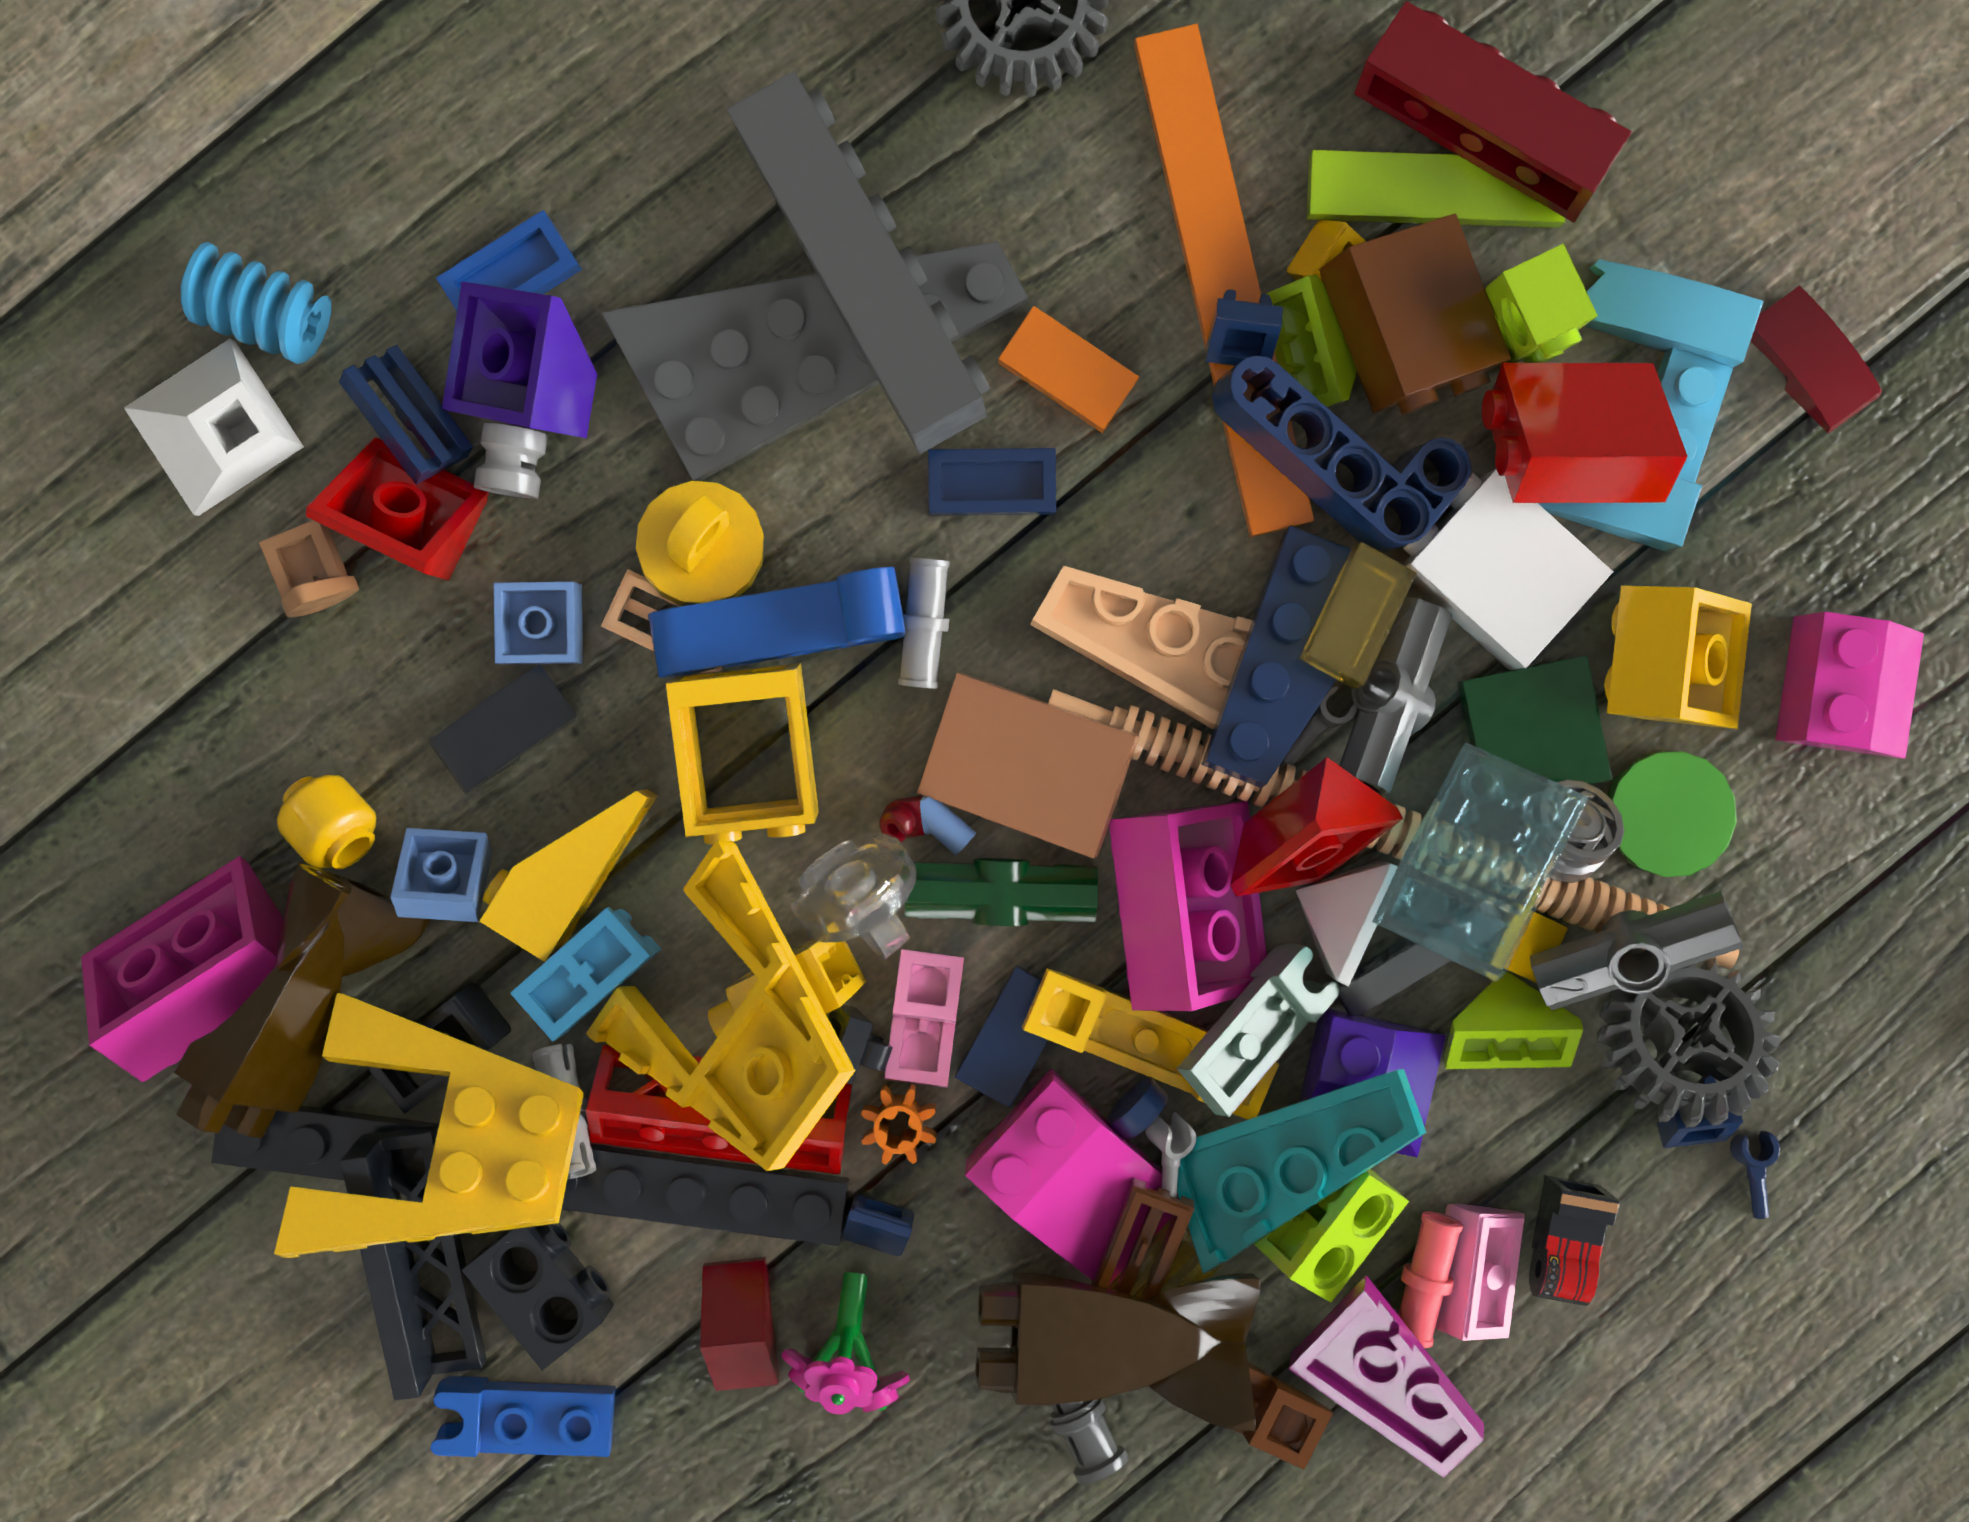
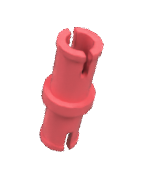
M1425 1211L1421 1216L1422 1223L1412 1262L1405 1264L1403 1267L1401 1280L1406 1286L1398 1316L1424 1348H1430L1433 1345V1335L1443 1296H1448L1452 1291L1454 1279L1449 1275L1463 1224L1451 1216Z

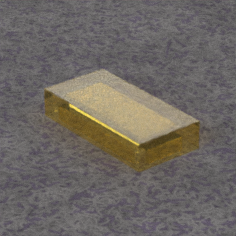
M1363 542L1352 547L1299 659L1354 689L1363 686L1417 573Z

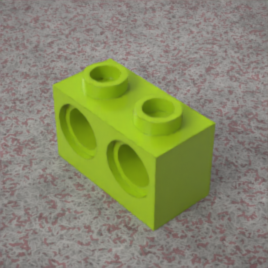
M1564 243L1502 272L1485 288L1511 357L1505 363H1518L1522 360L1524 363H1546L1563 354V350L1582 341L1578 330L1598 317Z
M1369 1169L1257 1241L1254 1245L1289 1279L1332 1303L1409 1201L1372 1169Z

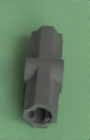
M1400 598V601L1395 606L1378 657L1366 663L1358 671L1351 689L1353 702L1359 708L1339 766L1379 795L1385 797L1387 793L1391 792L1410 735L1421 730L1434 713L1436 704L1435 694L1428 684L1452 618V614L1442 606L1426 602L1420 598Z
M1719 891L1651 915L1636 910L1619 912L1609 918L1601 932L1530 955V963L1546 1005L1551 1010H1555L1619 988L1634 994L1651 992L1659 988L1667 980L1671 971L1744 948L1727 902L1722 892ZM1631 949H1646L1639 954H1624Z

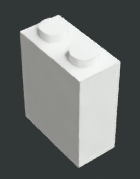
M1496 469L1486 473L1481 478H1478L1472 472L1464 488L1450 504L1453 509L1437 526L1434 524L1419 541L1403 547L1410 556L1399 568L1408 571L1406 577L1434 603L1452 614V619L1508 670L1524 669L1530 665L1613 571L1538 503H1513L1505 476H1500Z

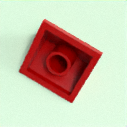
M374 437L306 507V517L424 574L449 581L487 503L489 492L476 489L474 484L445 470L416 485L383 440Z
M1326 757L1244 823L1230 886L1237 897L1319 882L1403 820V817L1395 805Z

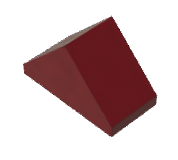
M766 1257L704 1263L702 1266L700 1349L716 1391L779 1384L780 1379Z

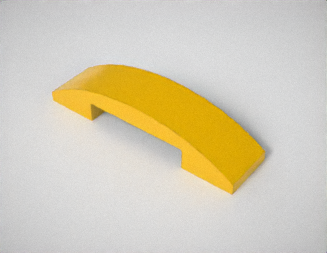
M1046 969L1022 1025L1023 1030L1077 1052L1083 1053V1051L1152 1077L1191 1093L1197 1100L1204 1102L1177 1070V1067L1207 1034L1208 1030L1163 1011L1132 1010L1131 998L1061 972ZM1275 1062L1232 1114L1247 1120L1257 1117L1279 1063Z

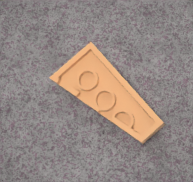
M1063 566L1030 625L1214 730L1253 620L1240 616L1231 618L1200 609L1201 605L1177 598L1175 601L1145 593L1143 588Z

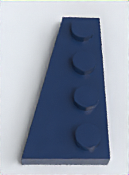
M1289 526L1284 531L1201 765L1260 788L1267 785L1408 571L1296 527Z

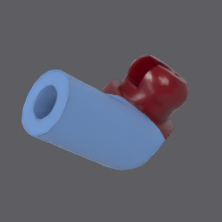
M926 796L894 800L885 807L879 820L880 831L889 841L903 842L905 838L932 834L955 856L976 834L948 806Z

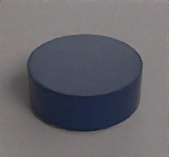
M1152 1077L1144 1078L1117 1102L1107 1118V1123L1123 1139H1132L1143 1132L1158 1117L1167 1103L1168 1094Z

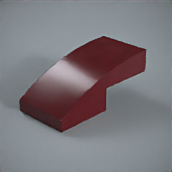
M1800 285L1759 314L1751 342L1788 378L1785 391L1828 434L1880 397L1882 389L1860 354L1835 322Z

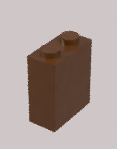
M1456 213L1348 247L1318 269L1373 414L1397 405L1402 415L1415 412L1439 401L1436 392L1451 387L1454 397L1466 394L1489 384L1491 380L1488 371L1511 359Z

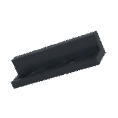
M437 1126L361 1135L340 1160L347 1194L401 1200L400 1193L408 1197L405 1201L422 1203L425 1192L423 1187L427 1183L438 1132ZM421 1146L426 1173L418 1184L394 1169L391 1150ZM460 1234L435 1237L431 1243L427 1241L410 1243L401 1241L370 1245L367 1248L360 1249L394 1401L419 1398L432 1375L482 1369L487 1358L470 1280L462 1272V1269L466 1266ZM440 1241L442 1242L444 1252L436 1248ZM413 1252L420 1256L416 1263ZM426 1261L449 1276L452 1290L443 1301L420 1287L418 1271ZM453 1300L455 1302L456 1310L449 1306ZM426 1311L432 1314V1317L429 1319V1321L427 1318ZM439 1319L462 1334L465 1350L435 1354L430 1331Z

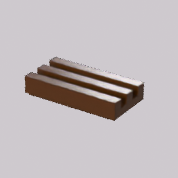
M1133 1178L1091 1284L1104 1288L1108 1287L1141 1203L1150 1207L1116 1291L1130 1295L1162 1214L1167 1212L1172 1214L1173 1218L1140 1296L1142 1299L1149 1300V1298L1161 1292L1195 1207L1193 1199L1184 1196L1177 1199L1170 1196V1191L1157 1187L1156 1190L1146 1187V1182Z

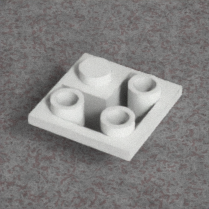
M231 338L124 407L193 515L196 516L206 512L304 448L241 349Z

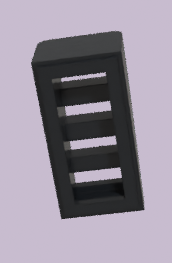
M475 983L469 984L418 1023L438 1032L441 1031L437 1025L441 1023L451 1037L486 1051L511 1032L509 1023ZM366 1066L404 1114L449 1081V1076L417 1073L424 1082L418 1087L406 1071Z

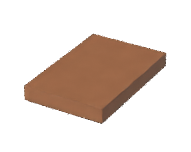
M957 673L917 793L1094 859L1099 856L1139 735L970 675Z

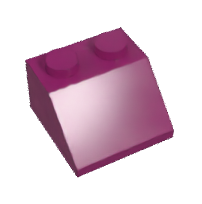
M1832 612L1794 616L1775 741L1905 759L1924 633L1888 620Z

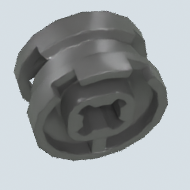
M1568 779L1553 783L1536 800V803L1521 818L1517 830L1522 832L1523 842L1519 847L1527 861L1541 874L1556 881L1570 883L1588 879L1621 845L1625 832L1622 815L1614 802L1605 793L1586 782ZM1566 791L1577 793L1571 796L1565 795Z

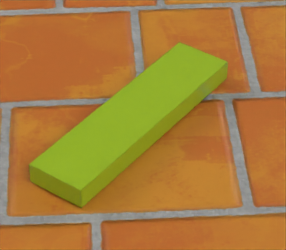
M1312 150L1309 155L1307 220L1426 223L1456 213L1460 225L1559 228L1565 223L1563 216L1459 155Z

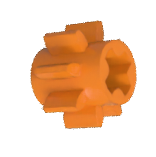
M885 1084L881 1087L880 1091L881 1106L879 1108L873 1105L863 1106L861 1116L875 1123L874 1128L867 1130L863 1134L861 1142L863 1145L877 1142L883 1149V1164H887L893 1154L904 1153L907 1159L914 1164L917 1162L918 1157L916 1147L918 1142L921 1140L926 1143H935L937 1132L930 1127L923 1126V1122L936 1113L937 1107L935 1103H928L921 1107L915 1100L916 1085L914 1084L907 1088L905 1095L899 1094L894 1096L891 1089ZM898 1111L905 1112L909 1115L908 1126L911 1128H905L900 1136L892 1135L889 1133L890 1122L887 1119L893 1120Z

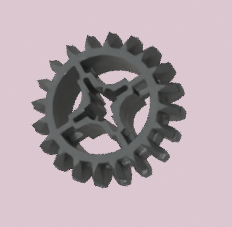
M942 0L945 3L936 8L937 23L948 27L942 34L944 48L946 50L960 49L956 56V66L960 71L968 70L979 64L976 71V84L980 87L987 85L995 75L1000 77V94L1004 97L1011 93L1013 81L1024 82L1026 96L1031 98L1036 95L1037 79L1044 78L1047 86L1051 90L1056 91L1061 87L1060 68L1069 75L1078 77L1083 70V62L1080 55L1092 58L1096 56L1099 42L1094 35L1106 32L1108 17L1100 10L1108 6L1109 0H1072L1075 9L1073 20L1060 13V5L1054 1L1033 0V8L1025 7L1020 14L1016 13L1012 22V6L1019 8L1025 0H984L985 8L998 18L995 24V35L992 40H989L975 24L969 10L971 0ZM1036 39L1048 44L1035 50H1015L1020 43L1026 40Z
M1716 957L1705 960L1700 968L1692 964L1669 972L1667 980L1659 988L1648 993H1628L1620 988L1610 991V997L1613 1001H1606L1600 1009L1599 1017L1607 1025L1599 1029L1596 1041L1612 1047L1601 1058L1602 1067L1621 1068L1623 1073L1614 1081L1615 1090H1625L1632 1085L1639 1092L1633 1102L1634 1109H1643L1650 1101L1658 1104L1657 1115L1659 1122H1668L1677 1110H1679L1686 1128L1696 1127L1702 1121L1703 1115L1712 1126L1720 1125L1727 1120L1728 1111L1735 1116H1741L1751 1108V1099L1758 1100L1768 1091L1769 1084L1765 1078H1770L1778 1070L1780 1062L1772 1057L1770 1053H1773L1780 1047L1782 1037L1764 1030L1775 1020V1012L1756 1010L1754 1004L1761 997V989H1749L1744 993L1737 986L1741 980V970H1733L1726 977L1717 974L1718 964ZM1678 997L1689 999L1701 1005L1693 1008L1682 1007L1670 999L1664 1003L1659 998ZM1719 1019L1726 1027L1732 1043L1723 1036L1719 1028ZM1695 1023H1698L1699 1028L1692 1036L1694 1040L1691 1046H1688L1678 1057L1676 1051L1684 1042L1681 1038ZM1640 1025L1644 1027L1642 1033L1655 1045L1657 1050L1656 1061L1652 1058L1643 1042ZM1687 1070L1693 1071L1705 1079L1711 1075L1719 1082L1710 1084L1693 1083L1682 1080L1674 1075L1676 1072Z

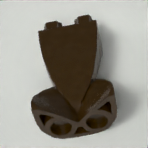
M298 864L289 884L282 932L277 949L276 965L233 1015L212 1032L189 1044L174 1072L191 1084L176 1113L177 1116L204 1132L219 1133L224 1124L235 1132L247 1137L263 1138L277 1110L297 1113L313 1085L324 1058L322 1053L336 995L341 993L342 977L365 970L404 952L422 936L430 919L398 917L391 897L341 875L313 866Z
M1013 1272L1012 1282L979 1286L978 1321L980 1325L1011 1326L1010 1348L977 1347L975 1381L978 1388L1000 1393H1011L1016 1405H1052L1098 1400L1149 1386L1171 1404L1210 1424L1231 1430L1255 1431L1256 1416L1245 1341L1260 1293V1278L1252 1273L1216 1276L1185 1283L1153 1296L1149 1300H1145L1120 1291L1048 1274Z

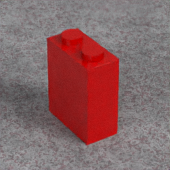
M1502 363L1493 390H1487L1483 397L1482 422L1486 429H1491L1496 444V470L1500 476H1505L1513 503H1665L1688 457L1653 363Z

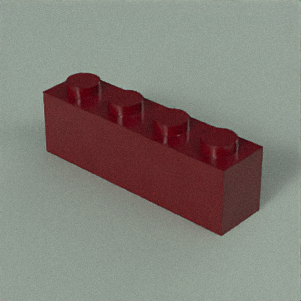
M1405 1L1366 60L1354 95L1573 223L1579 217L1632 134V131L1618 124L1615 118L1608 112L1587 106L1561 91L1559 86L1551 79L1530 73L1506 59L1494 46L1473 40L1449 26L1446 20L1439 14L1422 10L1408 1Z

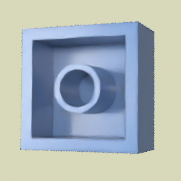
M576 582L494 583L495 663L504 665L583 664L582 584Z
M406 828L391 893V900L397 916L479 922L482 898L492 857L487 833Z

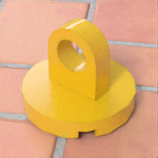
M690 481L670 487L649 503L638 523L636 552L646 580L662 597L680 606L739 597L751 587L763 564L764 534L756 511L741 494L719 483Z

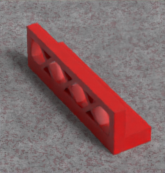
M603 1045L586 1108L591 1143L757 1164L707 1127L711 1121L691 1106L681 1107L666 1096L667 1088L648 1074L644 1075L649 1080V1083L632 1093L608 1090L614 1067L630 1068L618 1060L621 1055L610 1045ZM693 1056L698 1063H700V1061L703 1058ZM846 1083L837 1095L834 1118H820L784 1168L841 1175L845 1131L853 1084Z

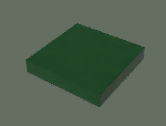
M1587 655L1458 682L1483 805L1489 806L1541 795L1553 783L1567 779L1583 781L1588 784L1613 780Z

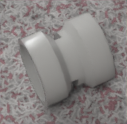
M484 423L480 443L486 450L485 463L476 468L474 488L506 496L538 499L541 479L535 472V466H537V460L545 455L548 435L512 425Z

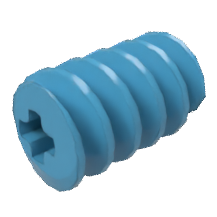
M209 242L200 244L193 252L181 282V305L188 321L202 327L210 325L213 331L224 336L234 334L236 340L247 345L258 344L260 349L273 355L282 353L285 359L295 364L304 363L316 354L323 342L331 316L332 300L327 295L321 296L314 304V290L310 282L306 280L297 282L289 293L290 279L289 275L285 272L278 270L272 273L266 281V268L262 263L258 261L250 262L243 270L242 258L237 253L227 252L219 260L217 246Z

